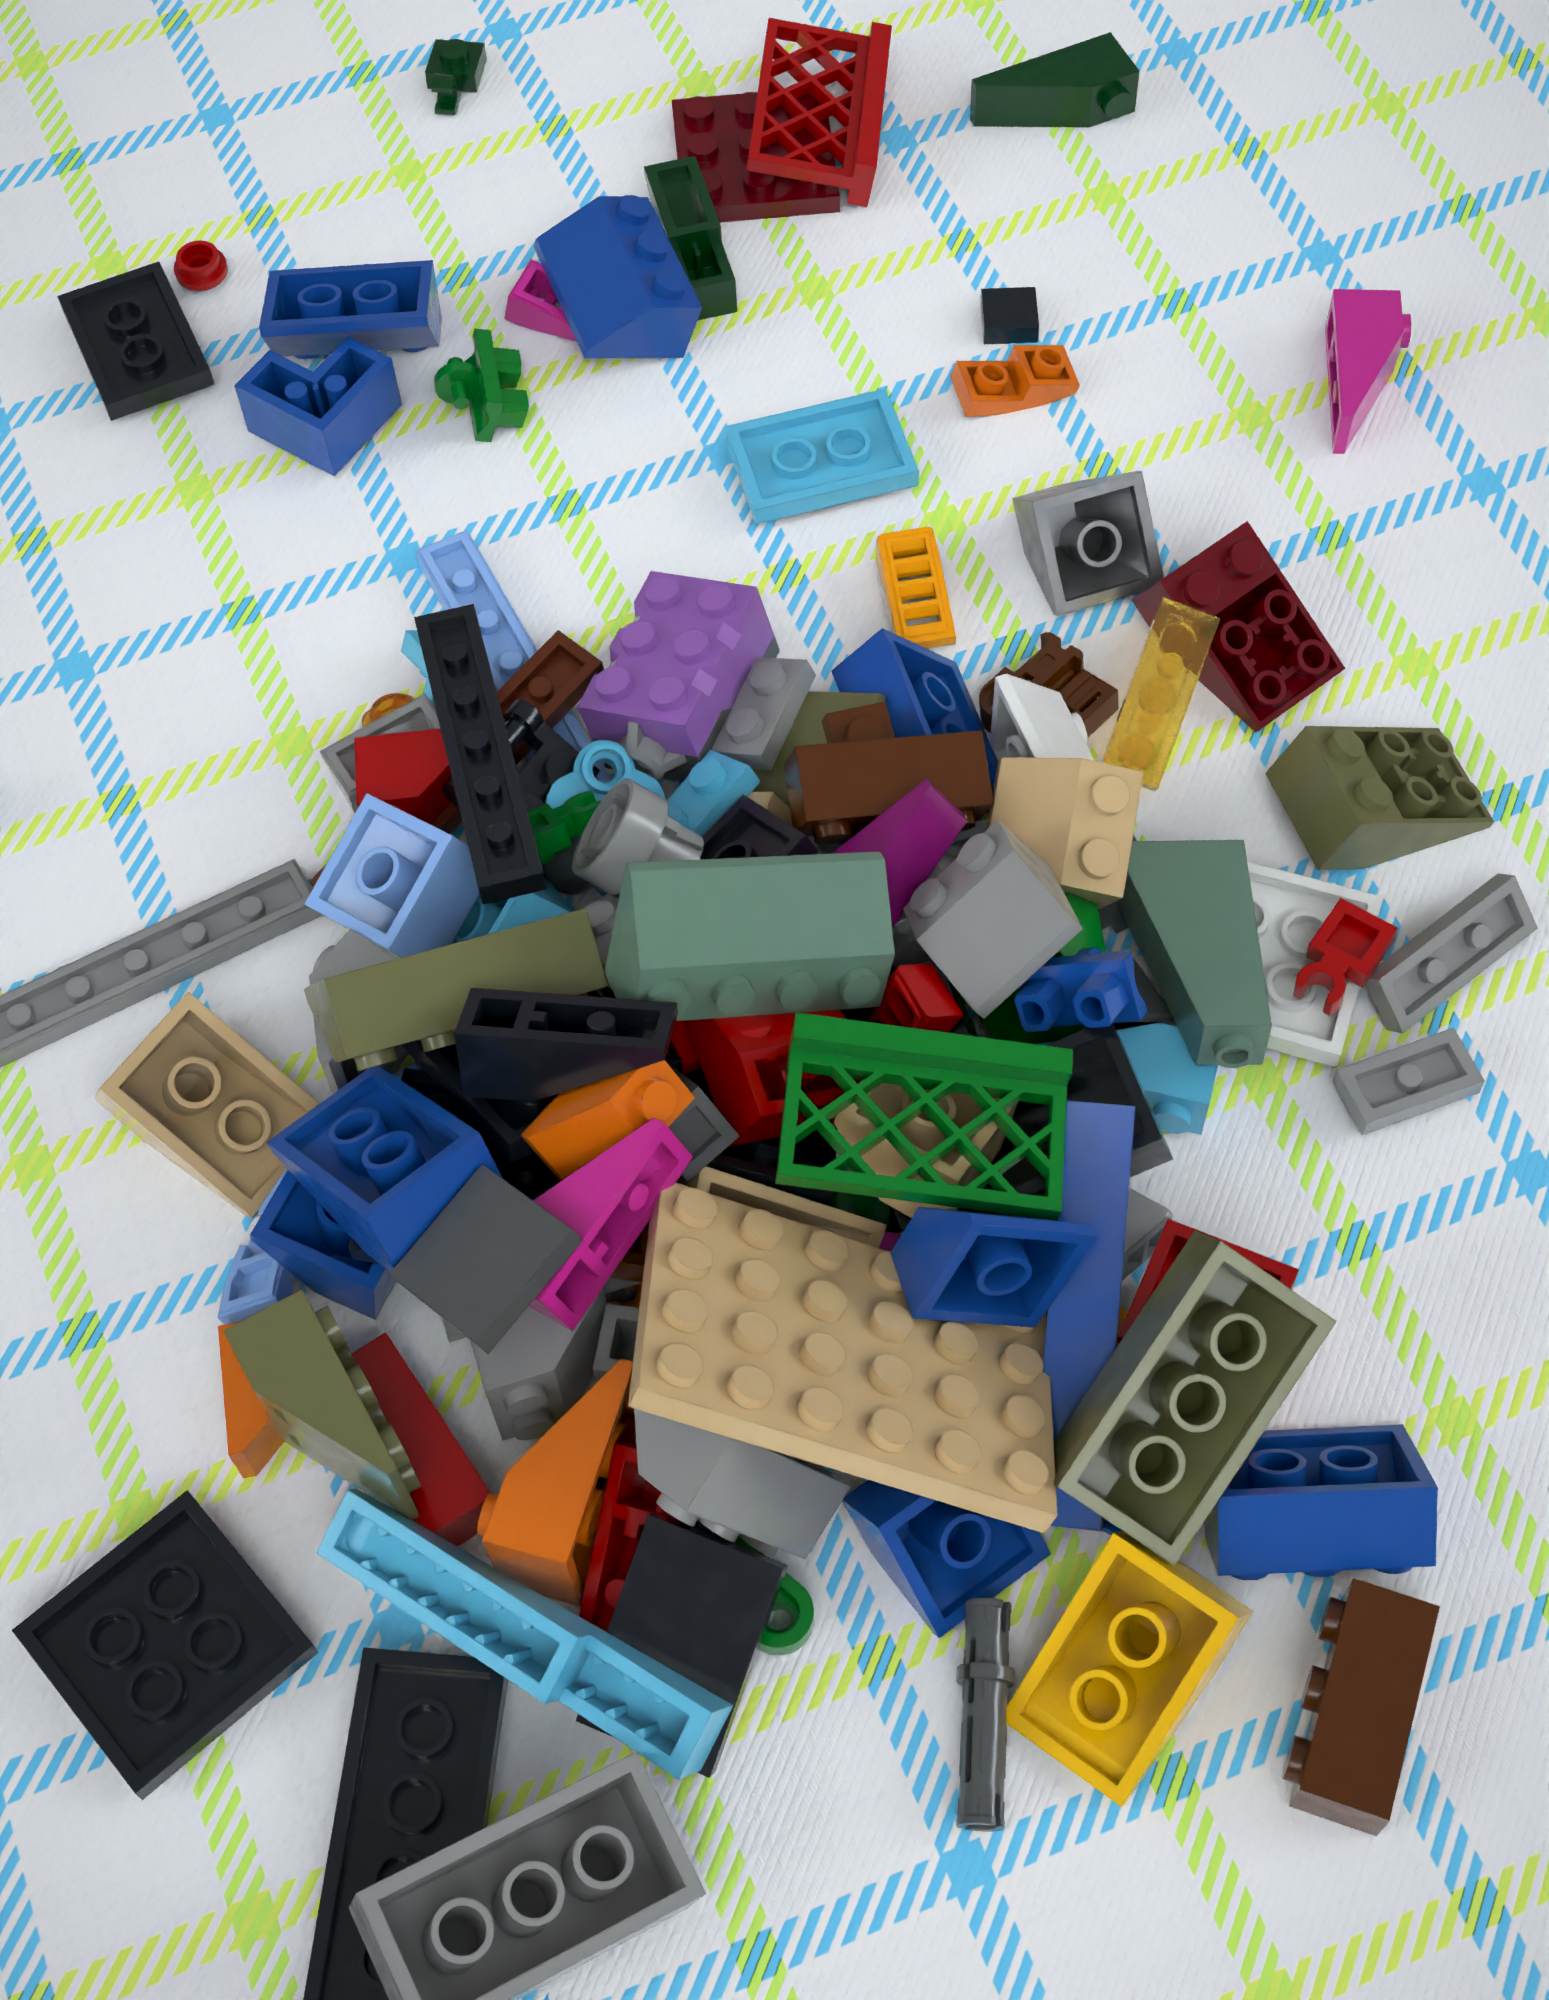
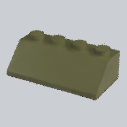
M586 908L327 977L304 988V992L335 1062L338 1063L354 1058L357 1070L360 1071L398 1060L395 1046L421 1040L424 1052L456 1044L454 1032L471 988L589 996L588 992L608 987L588 913Z
M1195 1230L1055 1439L1054 1485L1175 1566L1337 1321L1222 1241Z

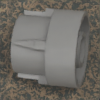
M626 778L617 783L607 793L589 819L573 856L572 871L575 875L608 894L616 895L621 891L626 863L700 860L704 845L703 837L668 817V803L665 799L635 781Z

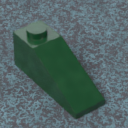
M1109 32L972 79L970 121L974 127L1089 128L1135 112L1140 71L1112 33Z

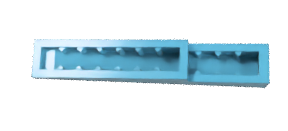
M356 1488L347 1489L316 1552L544 1704L558 1700L678 1780L701 1771L733 1707L731 1703Z

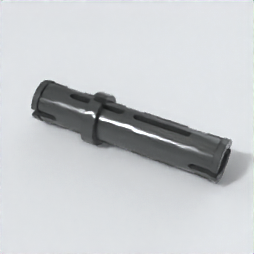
M972 1598L965 1601L966 1631L963 1664L957 1666L956 1682L962 1686L963 1701L959 1761L960 1785L956 1826L958 1828H965V1830L995 1832L1005 1829L1006 1714L1008 1689L1015 1686V1670L1009 1666L1008 1652L1012 1605L1010 1602H1003V1600L995 1598Z

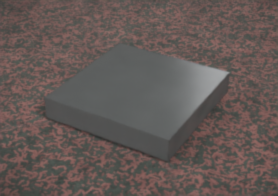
M482 1164L389 1275L485 1353L489 1354L583 1240L570 1227Z

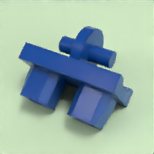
M1096 947L1082 948L1073 956L1050 958L1019 987L1020 992L1014 1000L1022 1028L1026 1032L1048 1031L1050 1027L1085 1025L1087 1028L1109 1027L1112 1023L1141 1021L1148 1012L1145 1001L1140 996L1136 987L1132 952L1103 953L1100 948Z

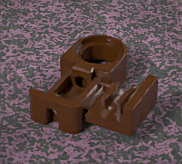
M1050 632L1040 635L1041 649L1015 672L1004 667L980 691V718L983 727L989 733H991V706L993 705L995 677L1003 674H1009L1026 681L1031 680L1030 682L1060 692L1070 713L1077 712L1082 718L1087 737L1094 733L1119 709L1118 689L1084 669L1083 652L1073 645H1070L1066 650L1061 648V638Z

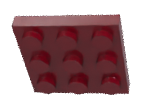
M757 92L708 97L697 96L672 100L677 159L691 156L696 157L720 223L840 212L839 187L746 171ZM810 94L796 99L807 111L821 105ZM782 106L768 112L779 124L793 118ZM828 117L820 121V123L831 133ZM806 129L791 135L803 147L817 141ZM777 142L760 149V153L783 157L789 154ZM828 151L815 157L820 164L836 167L835 158Z

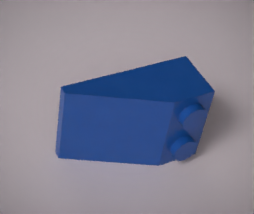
M379 1065L368 1068L267 1141L272 1153L361 1249L389 1272L395 1268L482 1164L502 1178L478 1131Z

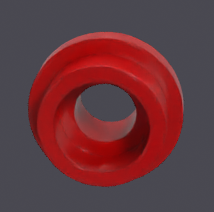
M198 240L183 245L176 254L174 274L177 282L188 290H210L219 285L227 276L228 265L225 256L217 250L215 245L208 241Z

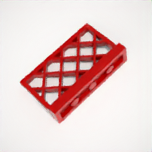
M769 17L746 171L848 189L847 204L867 207L877 168L892 25L872 22L869 36ZM776 39L797 42L802 48L789 54ZM840 50L855 53V56L839 63L829 52ZM815 59L825 70L812 76L801 64ZM787 71L798 83L784 88L773 77ZM838 81L848 92L835 98L824 86ZM810 94L821 105L807 111L796 99ZM782 106L793 118L779 124L768 112ZM833 116L844 128L830 133L820 121ZM806 129L817 141L803 147L791 135ZM777 142L789 154L783 157L760 153V149ZM828 151L842 164V168L820 164L815 157Z

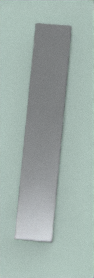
M292 859L1 995L0 1067L322 916L319 912L304 905L312 889L296 860Z

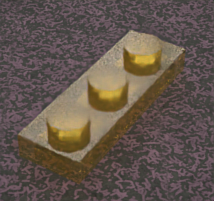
M1164 597L1159 602L1102 761L1106 764L1142 771L1141 787L1154 792L1161 783L1220 621L1218 617Z

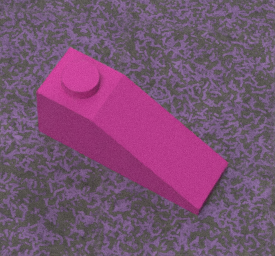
M1333 289L1325 325L1333 454H1345L1392 375L1399 349L1408 348L1412 325L1411 315L1402 314L1400 290Z
M655 1118L651 1119L533 1200L570 1227L583 1241L529 1305L530 1308L571 1331L575 1329L651 1219L660 1192L672 1187L693 1158L691 1153L664 1122Z

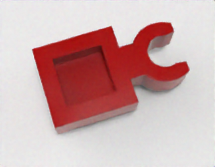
M1340 898L1308 944L1306 958L1314 962L1305 965L1298 972L1293 996L1301 999L1310 986H1324L1330 993L1325 1000L1323 1013L1329 1016L1334 1014L1343 1002L1346 979L1363 988L1394 942L1398 927Z

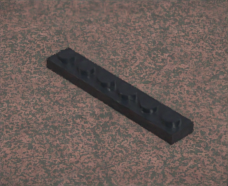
M474 604L414 617L482 904L546 890L547 886Z

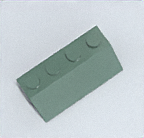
M881 852L626 863L604 974L616 998L677 1003L678 1016L676 1021L880 1007L895 956L885 859Z

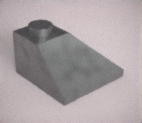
M1142 471L1065 483L1012 498L1024 554L1055 616L1143 592L1164 578Z

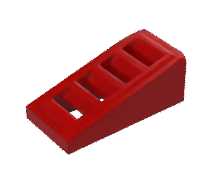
M932 963L899 965L890 976L885 987L880 1007H874L867 1022L900 1026V1023L902 1027L949 1033L963 1017V1013Z

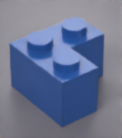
M348 336L314 372L269 350L234 385L248 432L333 476L337 475L402 405L392 358Z

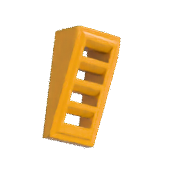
M922 527L879 535L876 545V563L894 634L926 649L956 644V634L933 529L931 527ZM926 575L924 578L898 581L901 578ZM925 597L932 598L930 600L902 604V601ZM937 617V622L907 626L906 624L908 620Z

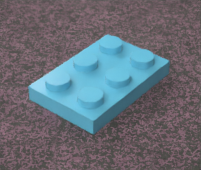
M886 389L725 426L726 443L755 524L911 488L919 484L918 467Z

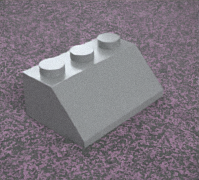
M634 1409L638 1474L662 1492L656 1503L664 1511L687 1525L694 1526L697 1520H699L704 1526L722 1538L735 1542L739 1536L747 1544L769 1557L774 1558L777 1551L781 1549L806 1559L851 1488L850 1485L824 1466Z

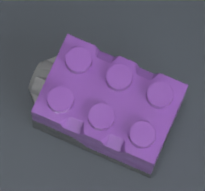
M650 571L634 601L635 619L632 623L618 630L609 647L611 660L609 667L599 674H594L577 705V709L593 742L598 740L616 742L622 745L629 758L633 759L636 770L655 778L657 782L662 779L680 782L681 778H686L691 769L712 749L755 658H776L780 649L757 587ZM603 763L605 768L612 769L610 765Z

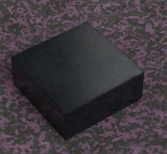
M1035 287L981 289L980 305L984 344L1038 342L1039 320Z

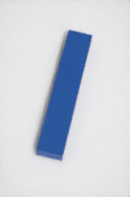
M1066 1101L1062 1212L1057 1221L1093 1225L1098 1236L1047 1312L1043 1372L1050 1377L1054 1441L1117 1348L1135 1106ZM1056 1486L1058 1516L1050 1526L1102 1531L1103 1517Z

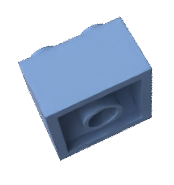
M366 793L304 905L349 930H354L371 942L402 958L452 944L480 893L468 845L454 836Z

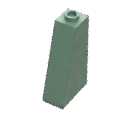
M1244 840L1132 841L1124 895L1116 903L1195 1064L1220 1065L1226 1068L1262 1065L1272 1024Z

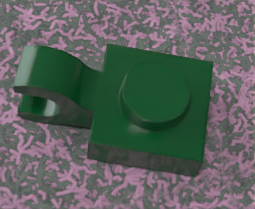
M435 39L425 70L427 88L431 89L432 92H438L434 108L435 114L456 115L462 91L477 92L487 61L485 43L467 42L460 39Z

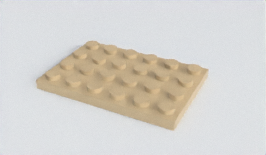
M675 1183L672 1187L660 1192L649 1222L628 1407L1041 1533H1045L1058 1514L1056 1485H1054L1055 1458L1050 1377L1043 1372L1047 1311L1035 1328L915 1319L911 1316L890 1254L891 1251L876 1248L839 1236L831 1231L821 1230L772 1214L766 1210L756 1209L679 1183Z

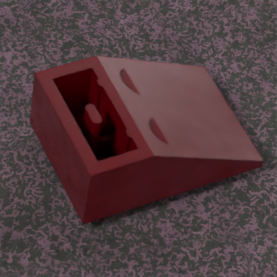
M1248 521L1132 599V602L1162 647L1254 732L1261 730L1346 669Z

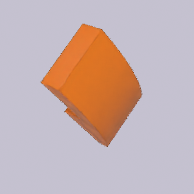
M1014 345L1007 361H956L950 376L965 417L1000 415L1043 406L1075 394L1080 386L1064 345Z

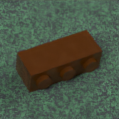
M983 731L795 746L784 763L792 826L807 837L813 836L814 843L835 844L851 839L852 833L860 832L926 778L964 814L967 823L960 832L974 828L976 826L975 821H978L994 805Z
M1355 1578L1351 1580L1341 1600L1329 1597L1318 1634V1639L1330 1643L1324 1668L1315 1665L1311 1666L1300 1708L1312 1712L1307 1736L1305 1739L1294 1735L1282 1775L1283 1780L1294 1783L1289 1807L1377 1836L1390 1821L1440 1606Z

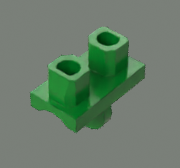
M475 328L472 335L475 348L473 355L465 360V362L459 357L450 358L447 365L440 368L434 376V386L436 394L443 401L454 404L457 409L470 408L475 441L491 442L496 426L523 427L529 409V402L526 390L500 387H517L522 365L519 350L494 348L491 330Z

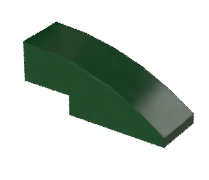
M691 156L644 166L651 204L702 306L698 320L738 312L736 281L722 244L721 225L696 157Z

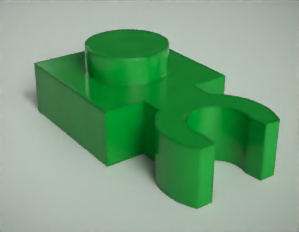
M591 790L574 795L566 800L563 805L554 809L547 803L528 811L541 865L554 859L558 851L572 846L570 838L582 835L589 819L601 802L600 800L596 802Z

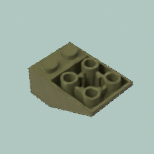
M1305 726L1265 773L1318 870L1366 869L1490 828L1494 823L1482 802L1479 789L1469 780L1453 753L1454 749L1451 742L1442 734L1439 728Z
M303 1289L223 1330L252 1389L283 1441L410 1520L420 1516L409 1493L422 1486L391 1424H388L361 1367L353 1358L347 1342L328 1306L314 1312Z

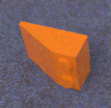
M621 1358L506 1472L499 1494L490 1492L482 1506L477 1533L483 1536L482 1542L492 1566L544 1597L581 1606L614 1444L636 1440L634 1408L628 1407L633 1361Z

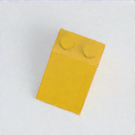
M1124 1531L1114 1532L1008 1703L1006 1724L1116 1804L1123 1807L1214 1677L1254 1611L1182 1562L1178 1561L1174 1566Z

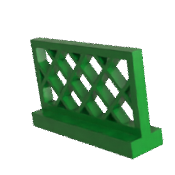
M796 1012L787 1052V1075L775 1184L1057 1221L1062 1212L1067 1085L1072 1076L1073 1049ZM802 1072L831 1076L845 1093L819 1110L801 1090ZM854 1079L862 1081L857 1084ZM881 1083L899 1085L914 1103L892 1119H889L867 1093ZM924 1089H932V1090L927 1093ZM950 1092L968 1094L984 1112L959 1129L936 1102ZM993 1098H999L1001 1100L996 1102ZM1019 1101L1049 1105L1048 1125L1031 1138L1006 1113L1008 1109ZM855 1103L877 1129L852 1147L829 1120ZM799 1109L807 1120L797 1126ZM923 1112L947 1138L924 1156L917 1151L899 1130ZM992 1121L1017 1147L994 1165L969 1140L971 1136ZM815 1130L823 1136L839 1155V1157L825 1167L793 1164L795 1144ZM887 1139L910 1166L895 1177L876 1175L861 1156ZM1047 1141V1152L1045 1155L1038 1147ZM956 1148L980 1175L966 1186L947 1184L932 1165ZM1026 1157L1045 1178L1044 1196L1018 1193L1002 1174ZM849 1166L853 1171H845L843 1169ZM919 1175L924 1181L914 1180V1178ZM989 1184L993 1190L983 1188Z

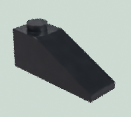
M471 988L454 1032L463 1096L533 1102L664 1061L678 1016L677 1003Z

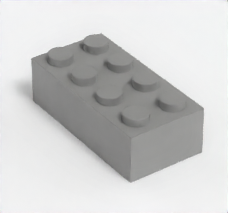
M636 1751L357 1892L349 1906V1910L389 2000H519L688 1909L702 1898L706 1892Z

